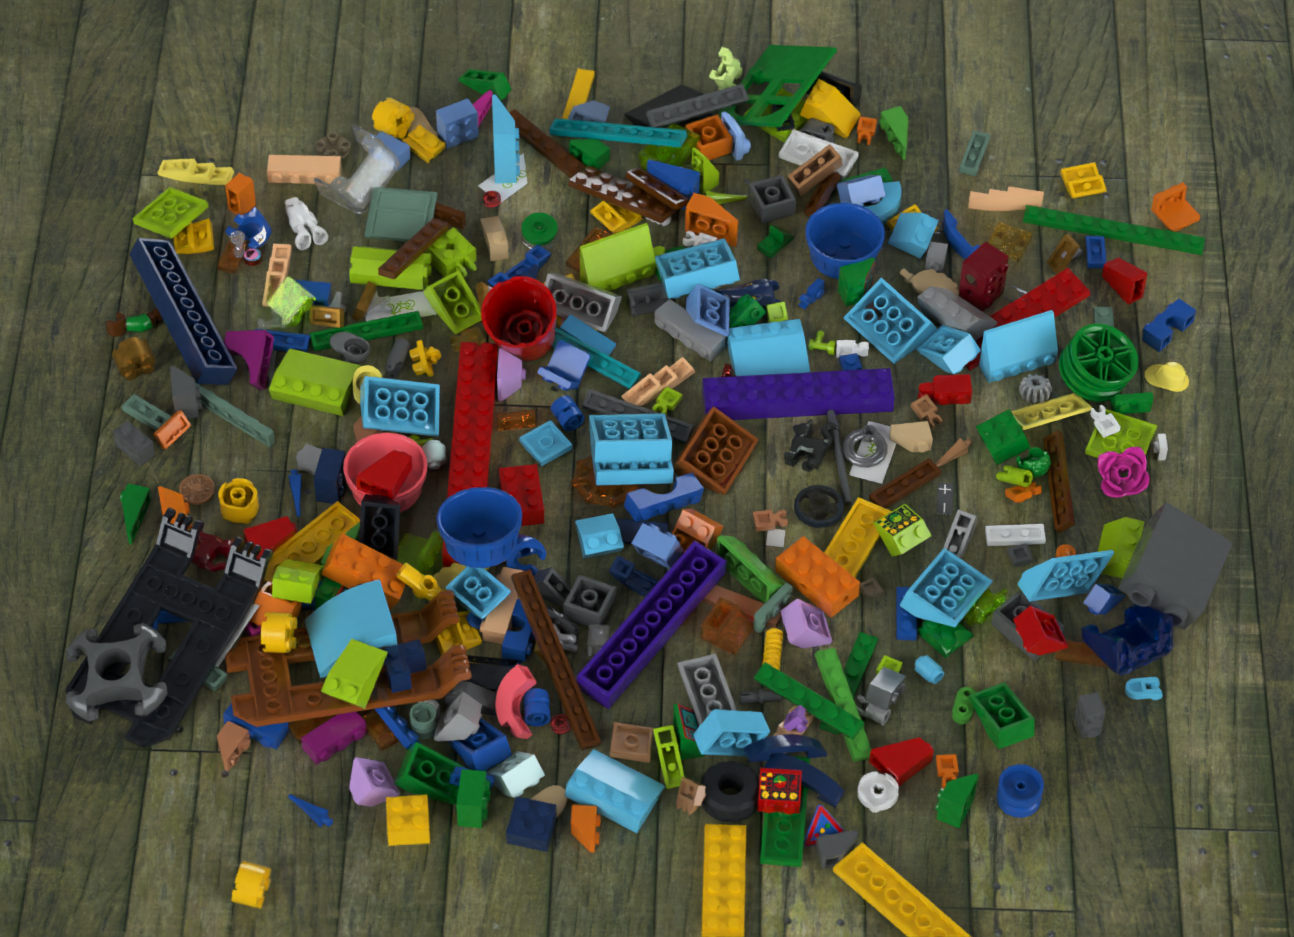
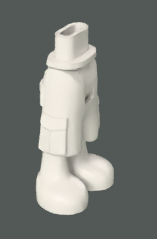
M297 197L286 200L285 209L289 218V224L292 230L298 234L295 239L296 247L299 250L309 248L311 236L316 245L326 243L328 234L322 227L317 226L318 221L314 214L309 211L307 205L299 201Z

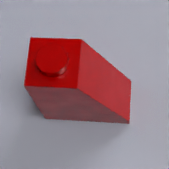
M1119 257L1104 264L1102 278L1128 305L1143 298L1147 273L1144 270Z
M391 451L357 475V490L372 495L385 496L394 500L412 469V456L406 452Z
M285 516L243 529L246 544L251 541L254 543V546L256 544L261 546V552L256 557V559L260 560L265 549H270L274 552L297 533L295 523H291L289 517Z
M918 737L872 749L869 762L881 774L885 775L887 773L897 781L898 787H900L933 761L934 750L930 743Z

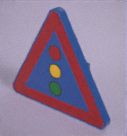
M821 804L816 808L803 845L805 847L816 845V838L824 834L832 835L844 831Z

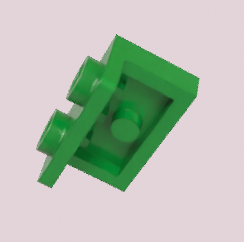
M746 293L729 309V328L754 325L766 311L757 300Z
M1152 392L1120 394L1111 398L1110 402L1112 410L1120 414L1151 412L1154 397Z

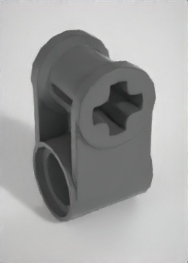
M814 118L808 119L800 131L822 140L825 139V141L831 143L835 142L833 137L834 126Z

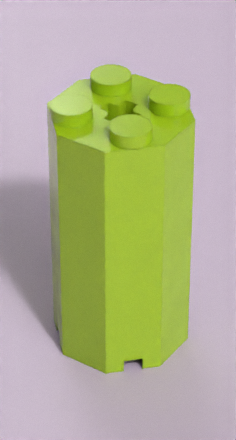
M353 246L350 263H352V268H350L349 272L350 283L367 285L368 281L377 286L425 290L429 286V279L427 278L432 273V265H429L431 263V253L424 252L394 280L378 275V268L398 250Z

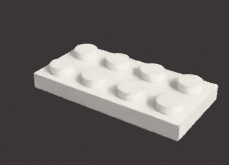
M793 130L780 150L779 158L803 165L831 144L841 156L843 165L836 171L841 175L840 180H843L856 162L859 152Z

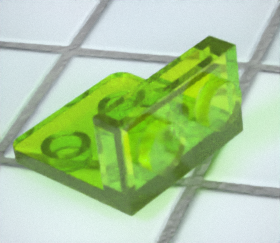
M287 276L267 304L283 318L281 321L283 325L295 327L301 321L304 313L310 309L316 297L291 276Z
M433 530L429 540L406 533L398 546L397 562L401 564L408 563L426 576L430 567L433 566L438 552L443 547L440 532Z
M987 588L963 619L970 627L975 624H982L987 619V616L993 614V611L1005 602L1008 590L1004 588L994 595Z

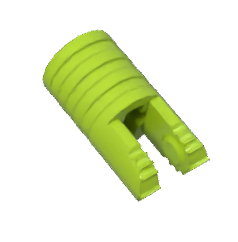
M1008 465L1003 467L1004 472L999 471L996 474L998 480L1022 487H1028L1033 478L1031 471Z

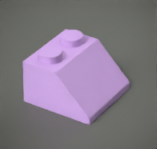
M796 599L780 611L782 623L787 632V639L792 645L804 649L827 645L833 642L825 614L820 608Z

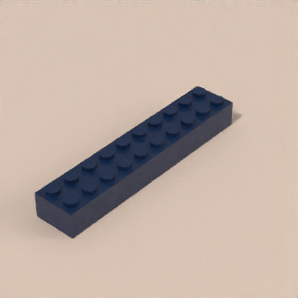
M138 238L130 252V256L196 384L229 385L237 371V367L170 240Z

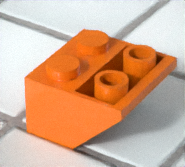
M692 508L683 509L672 534L680 542V546L684 550L683 553L694 541L711 550L717 543V537L720 536L724 526Z
M267 581L255 599L253 605L256 604L259 607L250 619V622L262 626V621H267V617L264 616L266 612L291 613L293 617H298L302 602L273 598V583Z

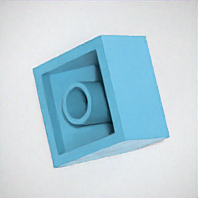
M900 213L888 244L921 259L928 248L939 220L924 213Z
M613 513L575 521L583 559L621 552L624 548L620 528Z

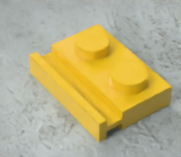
M420 124L407 135L406 139H402V142L410 146V150L427 163L446 148V144Z

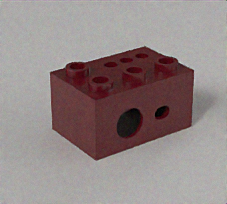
M985 241L962 263L958 296L982 312L986 308H990L993 302L1004 293L1009 256ZM967 275L973 276L976 280L971 284L967 280Z

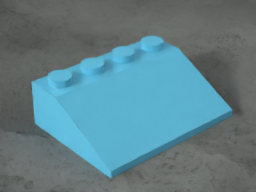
M492 95L495 184L517 183L516 176H520V165L516 164H520L519 153H516V151H519V140L515 139H519V128H515V120L498 97Z
M725 238L655 256L656 265L668 299L680 298L682 295L691 293L697 283L706 288L714 289L717 286L733 284L735 281L740 280L736 260Z
M882 278L875 283L844 317L852 327L893 364L914 351L937 330L928 318Z
M1050 310L984 331L979 368L988 383L1000 381L1003 378L1016 376L1022 372L1032 371L1038 367L1051 365L1056 362L1058 346L1054 312Z
M800 319L729 328L726 344L734 376L810 372L805 337Z
M365 376L360 388L363 428L438 437L440 385Z
M944 548L909 588L900 606L915 617L956 627L993 581Z
M1113 550L1052 558L1026 570L1017 585L1029 602L1089 593L1114 552Z
M593 749L577 767L568 781L565 797L581 805L597 806L598 814L638 833L665 789V785Z

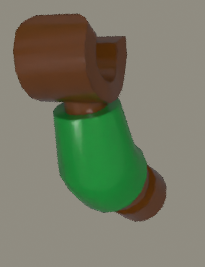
M158 308L152 310L151 313L129 316L127 319H125L124 314L117 312V321L108 320L105 324L108 334L118 337L124 335L126 331L146 332L152 329L156 322L162 321L163 318Z

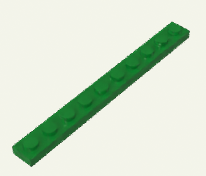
M1026 205L1023 223L1093 236H1104V238L1202 255L1205 237L1031 205Z

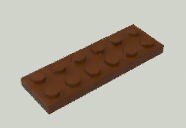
M586 166L569 179L568 186L661 224L677 211L659 201L639 186L629 183L624 179L614 177L609 173L599 171L591 166Z

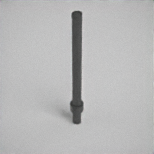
M834 410L827 411L828 421L838 425V430L830 429L829 433L833 437L832 442L844 505L849 506L852 504L838 433L840 431L839 423L836 421Z

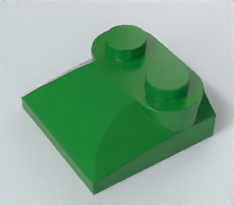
M925 620L923 626L918 629V634L944 658H947L974 637V634L960 622L956 627Z

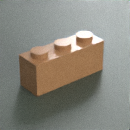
M829 144L787 176L789 184L800 197L843 165L841 156Z

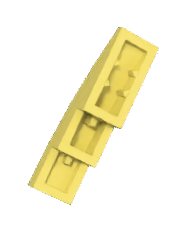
M195 159L163 160L158 170V175L162 177L208 185H226L234 174L232 167L216 168L214 163H197Z

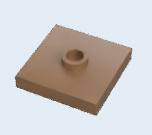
M614 722L609 757L650 763L654 728Z

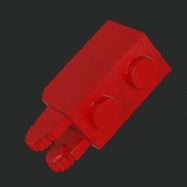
M970 374L936 375L932 382L919 385L918 399L927 394L935 405L971 404L972 385Z

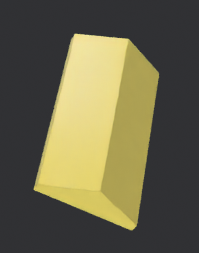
M1071 393L1044 401L1043 404L1037 403L1011 412L1020 428L1026 430L1090 411L1092 407L1080 396Z

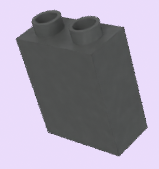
M1166 502L1149 518L1118 589L1128 594L1129 599L1134 604L1149 607L1162 615L1163 620L1173 627H1181L1185 630L1204 612L1232 542Z

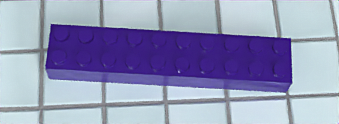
M890 368L702 379L704 415L714 406L732 420L827 415L829 410H834L835 415L893 412L895 397Z
M694 541L577 675V684L580 691L607 709H610L725 575L727 561Z

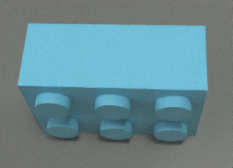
M713 709L695 731L693 737L701 754L746 756L743 751L744 747L757 740L766 738L770 730L762 712Z

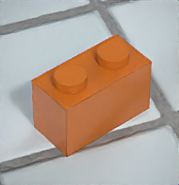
M239 172L225 185L228 210L236 215L238 213L244 215L256 205L253 180Z

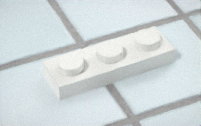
M1043 524L985 526L987 546L1021 545L1025 543L1026 545L1045 544L1046 541Z

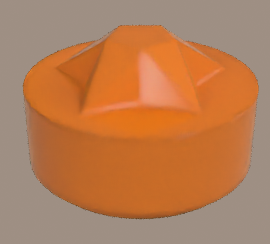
M1067 544L1060 545L1056 550V558L1076 555L1075 549Z

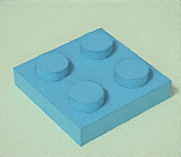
M551 420L519 437L521 445L541 467L572 450L571 442Z

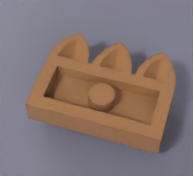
M682 777L676 801L677 809L682 807V812L688 810V815H691L698 806H701L702 801L705 799L706 786L691 778Z

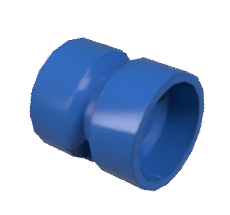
M571 396L559 397L551 406L552 413L565 431L577 429L585 420V416Z
M540 688L528 690L523 695L526 724L530 726L546 725L551 720L549 693Z

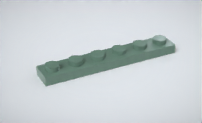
M195 382V387L199 386L202 406L269 448L275 444L274 431L270 427L264 426L256 418L248 416L240 408H235L227 400L219 398L211 390H207Z

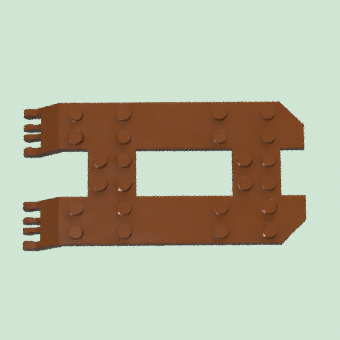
M440 591L421 610L392 614L391 618L396 631L397 645L418 639L421 644L430 643L446 627L457 624L459 622V615L457 614L456 602L453 600V591ZM306 628L294 629V637H296L297 643L296 648L291 649L290 653L264 652L263 648H266V645L261 644V634L242 637L237 642L238 645L233 650L230 649L225 656L227 673L248 670L251 693L231 696L234 716L255 727L440 699L460 681L468 680L472 677L471 670L468 669L469 662L467 655H465L466 647L464 645L452 646L432 665L426 666V670L411 673V689L392 693L382 666L366 708L363 709L321 692L324 682L291 686L288 664L315 660Z

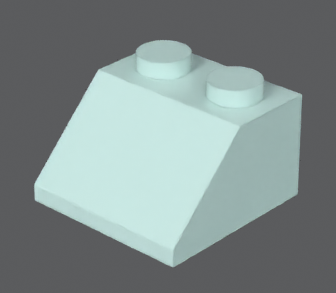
M516 751L505 761L486 771L488 775L495 776L494 785L505 796L513 798L523 794V790L528 786L531 787L540 782L539 779L545 776L534 754Z

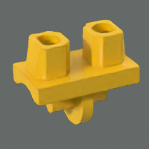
M419 340L417 341V347L409 350L413 362L420 360V362L412 365L413 370L417 376L424 373L428 377L434 376L432 364H436L441 358V352L438 349H434V347H429L428 350V348L424 347L423 341Z

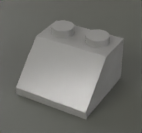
M462 692L439 716L434 740H466L470 734L474 735L480 727L478 723L482 716V704L465 692Z

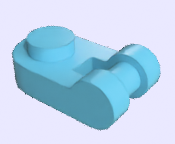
M1158 677L1134 678L1126 683L1125 693L1131 699L1151 698L1152 700H1159L1163 697L1162 690L1159 689L1160 682Z

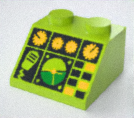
M906 504L901 505L874 522L892 557L902 555L932 536L924 520Z

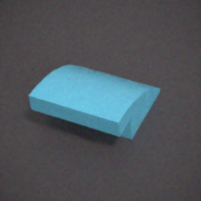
M665 413L589 415L591 453L596 485L673 483L674 469L671 462L672 438Z
M380 579L358 585L338 594L321 605L305 620L320 678L327 677L329 671L351 639L376 648L397 645L396 631Z

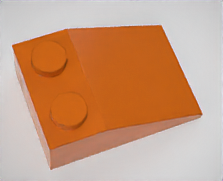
M693 193L686 206L685 232L691 231L698 236L700 233L717 237V240L725 238L728 245L736 247L738 220L711 197Z

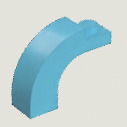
M900 181L883 183L886 197H882V200L876 205L865 206V208L871 210L879 217L883 226L899 212L901 202Z

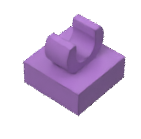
M799 705L787 714L783 727L788 732L794 728L800 733L807 729L805 725L808 723V720L804 717L806 709Z

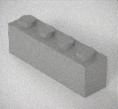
M671 299L655 311V324L660 329H664L673 338H677L686 347L693 349L710 362L725 349V336L694 322L688 312Z

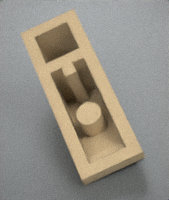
M499 217L480 219L490 261L508 259V242Z

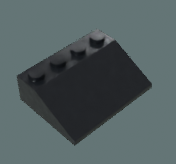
M680 85L626 112L625 117L634 126L651 127L646 115L647 111L704 94L685 85ZM713 112L660 128L685 130L686 124L711 117Z

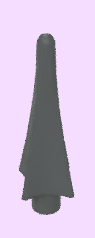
M273 347L268 371L269 387L277 362L276 351H274Z

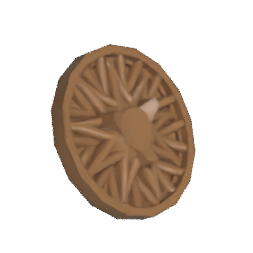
M194 474L182 480L179 485V493L183 495L185 502L199 505L206 503L213 497L215 485L208 476Z

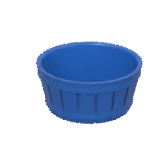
M833 203L824 206L814 212L806 224V241L813 264L821 273L834 279H839V270L842 266L859 263L873 257L876 261L885 237L884 226L879 217L871 210L852 203Z
M475 487L459 491L442 503L437 513L438 529L448 553L456 562L471 568H488L506 561L513 554L518 543V534L522 524V509L513 496L495 488Z

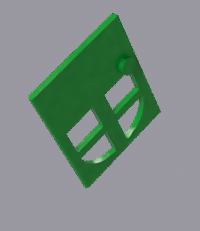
M769 45L740 83L744 85L746 91L753 82L756 85L770 82L761 95L747 94L749 100L745 103H754L746 116H740L735 113L736 105L721 109L718 112V116L721 119L722 112H726L736 120L738 125L781 127L837 52V48ZM784 83L801 84L792 97L775 96ZM769 104L785 105L772 114L761 116Z

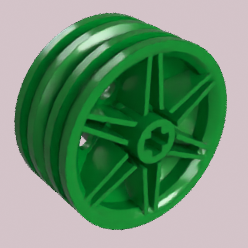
M1100 323L1089 324L1080 328L1064 348L1059 358V371L1065 384L1078 396L1093 402H1106L1114 398L1115 395H1119L1133 378L1138 368L1137 351L1130 339L1120 330Z

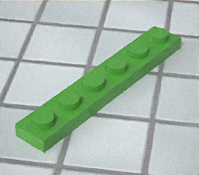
M836 649L817 651L815 658L831 702L860 719ZM864 727L861 728L854 740L843 735L853 762L870 758V751L872 749Z

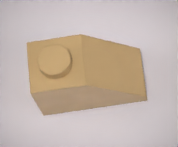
M928 421L895 424L890 427L889 439L912 453L931 451L933 438Z

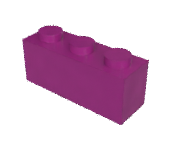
M357 712L338 714L301 738L302 748L318 765L322 761H327L336 752L344 750L353 741L361 739L366 734V723Z

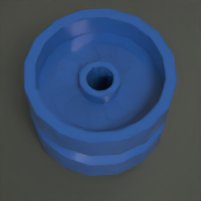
M1016 764L1006 768L1000 775L996 801L999 808L1012 817L1024 818L1034 814L1041 805L1044 790V781L1041 774L1035 768L1028 765Z

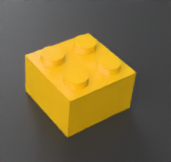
M427 795L386 797L388 845L430 843Z

